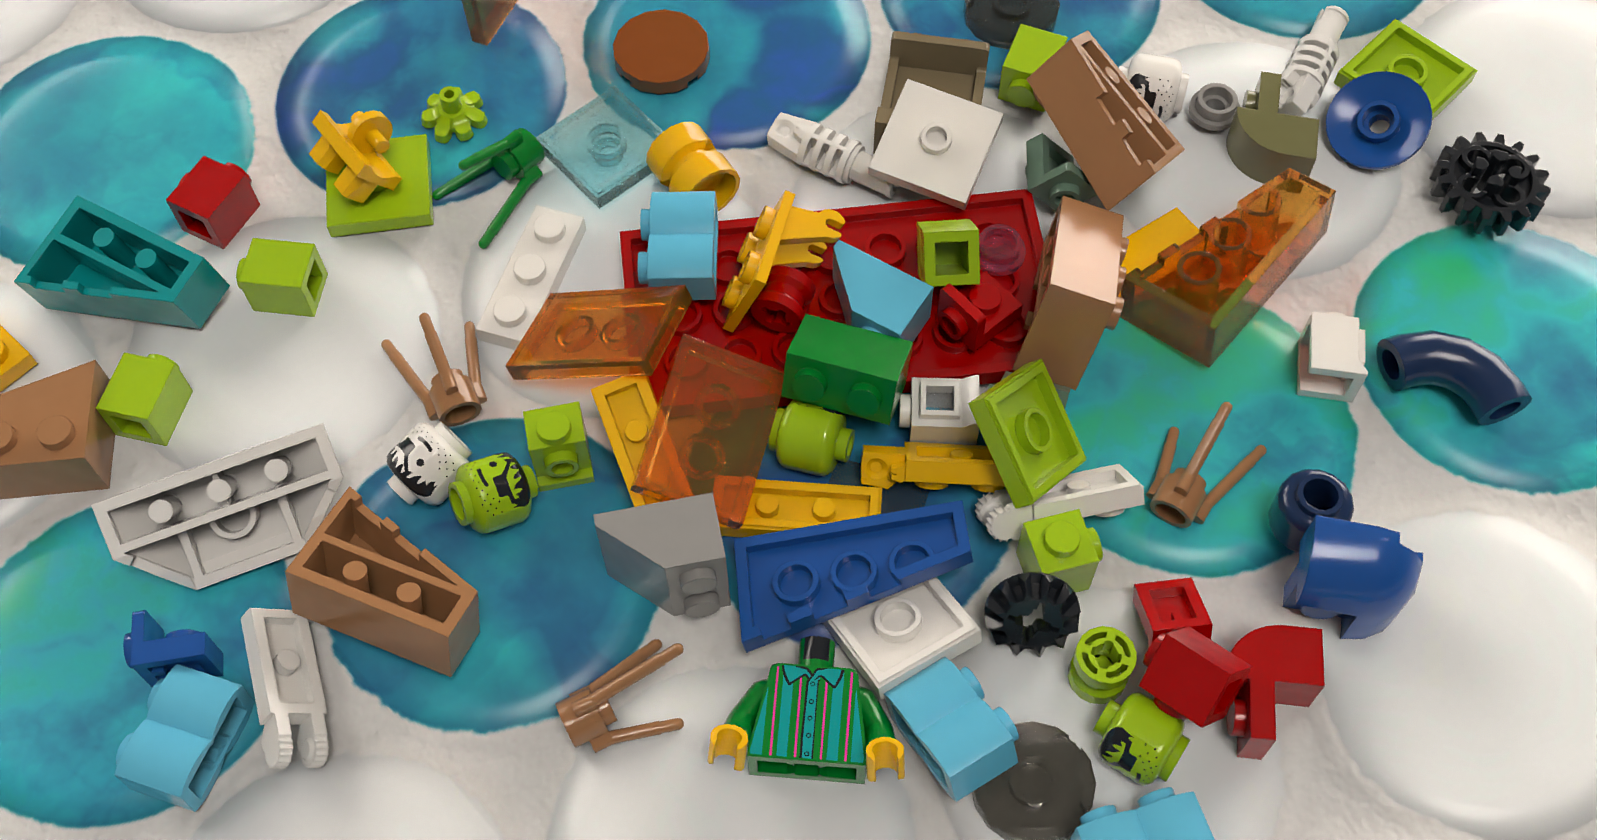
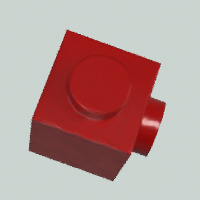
M203 156L192 170L181 178L178 186L166 199L167 204L184 232L222 249L226 248L260 206L251 186L252 180L242 168L230 162L224 165L206 156Z
M1189 626L1166 634L1162 633L1152 642L1143 659V664L1148 668L1138 686L1155 697V705L1166 714L1177 719H1189L1203 728L1226 716L1253 666Z

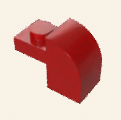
M1288 625L1265 626L1246 634L1231 650L1232 654L1253 666L1227 712L1228 734L1230 736H1237V757L1262 760L1276 741L1275 704L1309 707L1325 687L1322 629Z

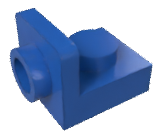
M146 610L132 612L131 633H126L123 641L125 660L129 668L134 669L151 687L160 679L165 678L176 664L216 677L223 676V653L206 632L182 629L172 631L164 638V630Z

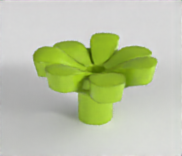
M452 86L444 87L440 90L439 94L433 93L427 99L428 109L424 110L421 115L422 125L425 128L435 127V140L442 144L450 141L453 132H455L460 141L471 139L473 137L471 126L479 129L484 128L487 125L488 119L485 113L479 109L483 105V100L477 92L471 91L464 95L460 87Z

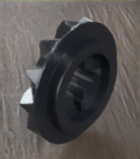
M1028 572L1011 576L1000 582L990 592L985 602V628H989L996 645H1010L1016 656L1024 649H1034L1041 657L1046 647L1055 645L1064 648L1067 636L1078 632L1079 616L1081 613L1078 597L1065 581L1050 574ZM1039 603H1041L1043 619L1036 618L1032 625H1028V627L1023 626V616H1029L1034 609L1037 610Z

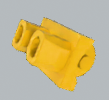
M322 110L318 112L312 123L322 136L309 155L317 165L337 175L345 164L347 165L333 184L344 197L360 203H365L377 185L394 191L402 178L382 155L390 147L389 140L393 132L391 121L386 115L375 110L364 113L357 111L351 116L350 123L337 124L328 113Z

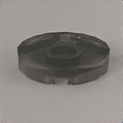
M965 0L963 12L966 25L975 37L989 43L990 46L1010 50L1020 24L1053 32L1059 14L1060 3L1059 0Z
M1034 721L1014 724L1019 733V739L1014 742L1019 763L973 791L974 806L987 827L1005 840H1065L1073 834L1076 827L1081 826L1079 818L1089 812L1093 806L1096 781L1091 760L1082 747L1079 749L1076 743L1069 739L1070 736L1058 727Z

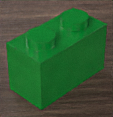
M805 314L786 352L781 396L890 425L906 385L913 342Z

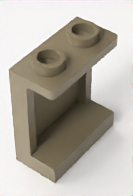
M894 31L891 37L890 59L881 107L877 108L873 154L878 147L907 79L982 105L990 44L968 39Z

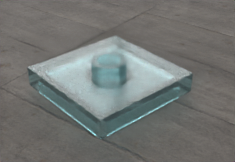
M613 86L537 136L536 139L541 144L545 156L600 209L653 173L646 163L647 152L652 142L663 130L618 88Z

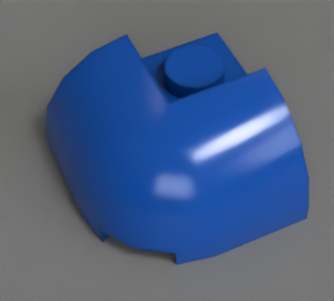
M1316 515L1300 541L1299 562L1284 585L1283 607L1300 610L1305 616L1315 619L1340 617V639L1368 638L1383 632L1415 594L1423 565V552H1414L1400 544V532L1379 526Z

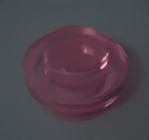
M995 224L985 228L979 234L980 270L983 272L986 270L990 275L1006 276L1016 272L1022 266L1026 247L1020 234L1014 228L1004 224Z

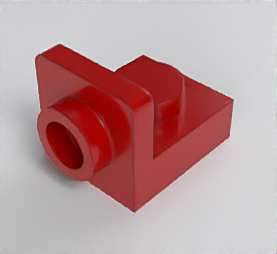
M985 270L980 274V284L965 285L960 290H957L952 284L948 283L940 289L937 318L942 329L955 340L960 339L975 352L1021 316L1023 304Z
M1192 577L1134 584L1133 603L1148 638V648L1160 634H1166L1189 626L1211 640L1213 624Z

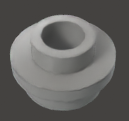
M1207 84L1191 98L1189 114L1192 120L1202 128L1213 131L1228 129L1231 126L1237 107H1240L1237 94L1225 84Z

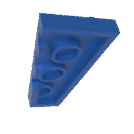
M963 501L734 539L742 644L746 653L972 563L973 558Z

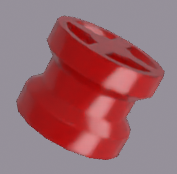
M784 265L772 266L766 285L763 287V292L759 293L750 307L751 314L759 323L771 330L782 333L796 332L805 316L803 307L809 305L815 295V285L806 274L795 268Z

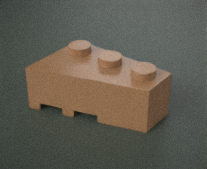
M1088 30L1071 38L1027 78L1037 102L1048 113L1106 210H1111L1185 150Z
M1066 196L1062 197L1044 240L1033 285V290L1037 291L1034 312L1028 311L1026 314L1023 329L1028 330V333L1020 351L1016 355L1013 370L1016 371L1026 363L1042 359L1053 383L1070 387L1073 390L1077 389L1104 329L1112 331L1115 329L1123 309L1124 298L1118 297L1126 276L1127 269L1121 265L1129 244V239L1122 237L1124 215Z
M96 360L0 394V499L110 489L115 433L96 410V406L110 379Z
M350 486L285 570L294 614L449 677H452L480 633L478 591L426 548L420 551L400 534V527L388 517L382 520L363 504L362 496Z

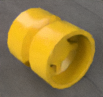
M681 122L669 127L652 142L647 152L646 163L661 184L669 188V192L716 191L718 211H720L733 199L739 189L740 177L737 171L724 155L717 151L703 129L694 122Z

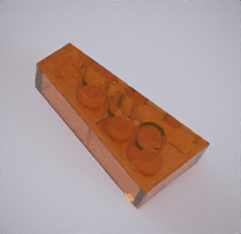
M1291 168L1286 169L1239 200L1237 209L1223 218L1213 217L1200 226L1197 235L1182 245L1178 246L1174 243L1158 253L1157 261L1141 271L1137 267L1126 274L1121 289V298H1124V305L1120 317L1210 368L1326 234L1336 190Z

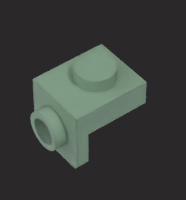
M1041 133L1026 141L1027 165L1025 167V174L1030 193L1055 211H1057L1063 196L1084 202L1097 195L1084 172L1074 165L1073 156L1045 134Z

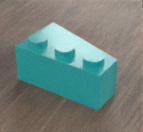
M78 195L14 280L15 284L46 309L201 329L230 287L226 280L204 257Z

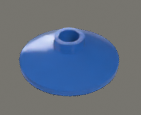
M1387 71L1368 73L1347 83L1333 98L1326 115V132L1334 151L1349 164L1370 170L1391 168L1410 159L1424 145L1432 126L1431 104L1422 87L1405 75ZM1378 120H1385L1390 126L1383 133H1374L1370 130L1372 124Z

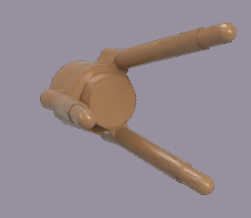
M422 313L419 316V321L438 370V374L431 380L432 387L430 391L390 340H383L381 346L424 404L429 420L435 421L439 419L446 426H457L467 423L480 414L482 410L481 404L487 401L481 384L475 325L471 321H467L464 325L467 376L463 375L459 369L450 368L429 314Z
M1230 402L1221 404L1187 467L1177 468L1174 473H1170L1177 447L1179 429L1174 426L1169 429L1155 480L1146 494L1151 499L1150 508L1152 512L1164 522L1180 528L1191 526L1193 521L1203 524L1211 509L1266 454V447L1258 445L1206 495L1204 490L1206 482L1198 473L1232 410Z
M654 639L589 685L569 694L570 697L555 703L574 747L577 748L590 741L596 753L616 743L682 729L684 721L681 718L656 721L611 731L607 727L618 721L608 699L681 655L684 650L682 644H673L662 652L650 657L662 647L661 640Z

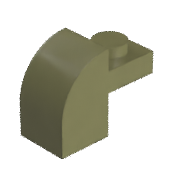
M1261 71L1255 91L1246 90L1242 107H1237L1226 138L1228 154L1235 166L1255 181L1271 186L1303 191L1317 158L1319 119L1278 113L1282 74Z

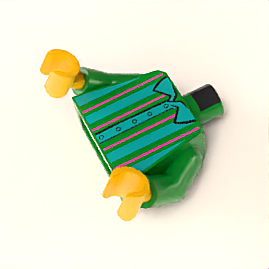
M808 636L802 638L799 645L798 664H772L768 678L754 682L731 710L725 723L715 727L710 735L707 763L714 764V759L719 755H730L735 758L734 770L742 771L748 747L749 775L865 784L866 769L868 781L876 782V771L878 769L891 768L897 772L898 780L905 777L904 746L895 738L890 720L874 692L859 686L858 671L851 668L834 667L835 642L826 637Z

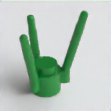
M524 128L515 129L502 140L461 160L458 166L464 172L434 190L432 197L435 200H439L492 167L507 180H511L514 177L521 178L479 240V247L485 249L501 230L529 187L543 176L542 171L537 165L545 158L544 150L531 132Z

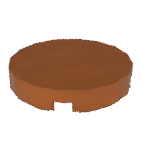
M666 9L647 11L629 19L618 30L613 43L617 72L621 77L624 76L630 80L632 87L642 92L666 94L681 91L688 87L689 81L693 80L696 76L699 79L706 72L710 60L707 32L700 23L683 12Z

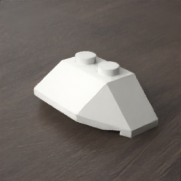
M321 423L91 504V507L114 561L134 566L155 576L194 590H199L299 553L322 523L344 476L324 424Z

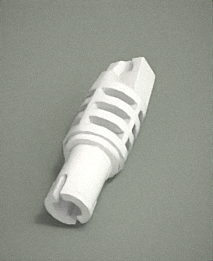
M1327 6L1325 11L1324 9L1320 10L1310 34L1298 40L1282 73L1278 113L1302 116L1308 109L1313 108L1321 97L1339 58L1337 43L1349 22V16L1342 8Z
M781 112L767 133L769 146L803 167L807 166L810 170L820 172L828 178H834L841 184H849L855 181L884 194L888 198H892L896 192L893 186L899 187L868 174V167L873 156L865 152V146L860 141L851 140L848 136L838 134L833 129L824 128L823 125L817 122Z

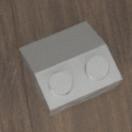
M713 492L593 514L607 573L618 582L673 616L686 614L693 618L705 617L716 613L720 607L731 605L726 556Z

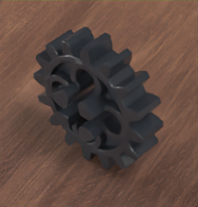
M1476 132L1471 143L1463 136H1459L1452 147L1445 146L1429 176V179L1435 182L1430 194L1434 197H1444L1439 207L1441 213L1453 210L1458 214L1454 224L1460 226L1468 220L1474 223V231L1477 234H1481L1485 226H1492L1497 236H1503L1508 226L1519 232L1523 230L1528 221L1534 222L1545 205L1546 198L1551 192V188L1544 185L1549 177V172L1534 168L1540 157L1537 154L1525 157L1521 153L1524 146L1522 142L1519 141L1510 147L1505 145L1504 135L1498 134L1494 141L1491 142L1487 141L1482 132ZM1499 174H1505L1504 178L1502 179ZM1476 188H1477L1479 191H1481V192L1476 193V194L1473 193Z

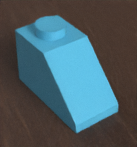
M841 240L836 242L833 247V281L846 324L913 342L930 318L934 287Z

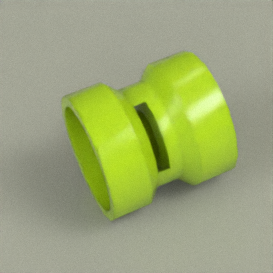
M1100 626L1090 629L1083 634L1068 667V680L1072 690L1081 699L1093 704H1106L1111 699L1116 700L1122 695L1136 666L1137 652L1133 642L1125 633L1113 627Z

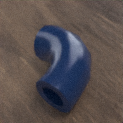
M1429 330L1397 334L1378 342L1376 349L1378 366L1384 380L1393 390L1401 391L1421 385H1435L1447 388L1463 399L1480 425H1489L1505 420L1520 412L1532 400L1525 385L1500 356L1469 338Z

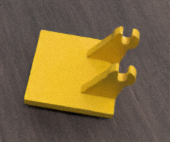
M787 190L784 191L774 209L765 206L758 218L754 232L747 234L739 251L737 262L743 265L739 276L734 275L722 301V306L729 308L723 329L734 332L766 285L772 266L784 265L792 268L819 267L823 259L811 254L808 250L823 254L827 249L825 243L837 242L841 237V233L827 227L826 224L841 229L845 224L843 216L831 209H825L818 213L794 207L792 204L796 194Z

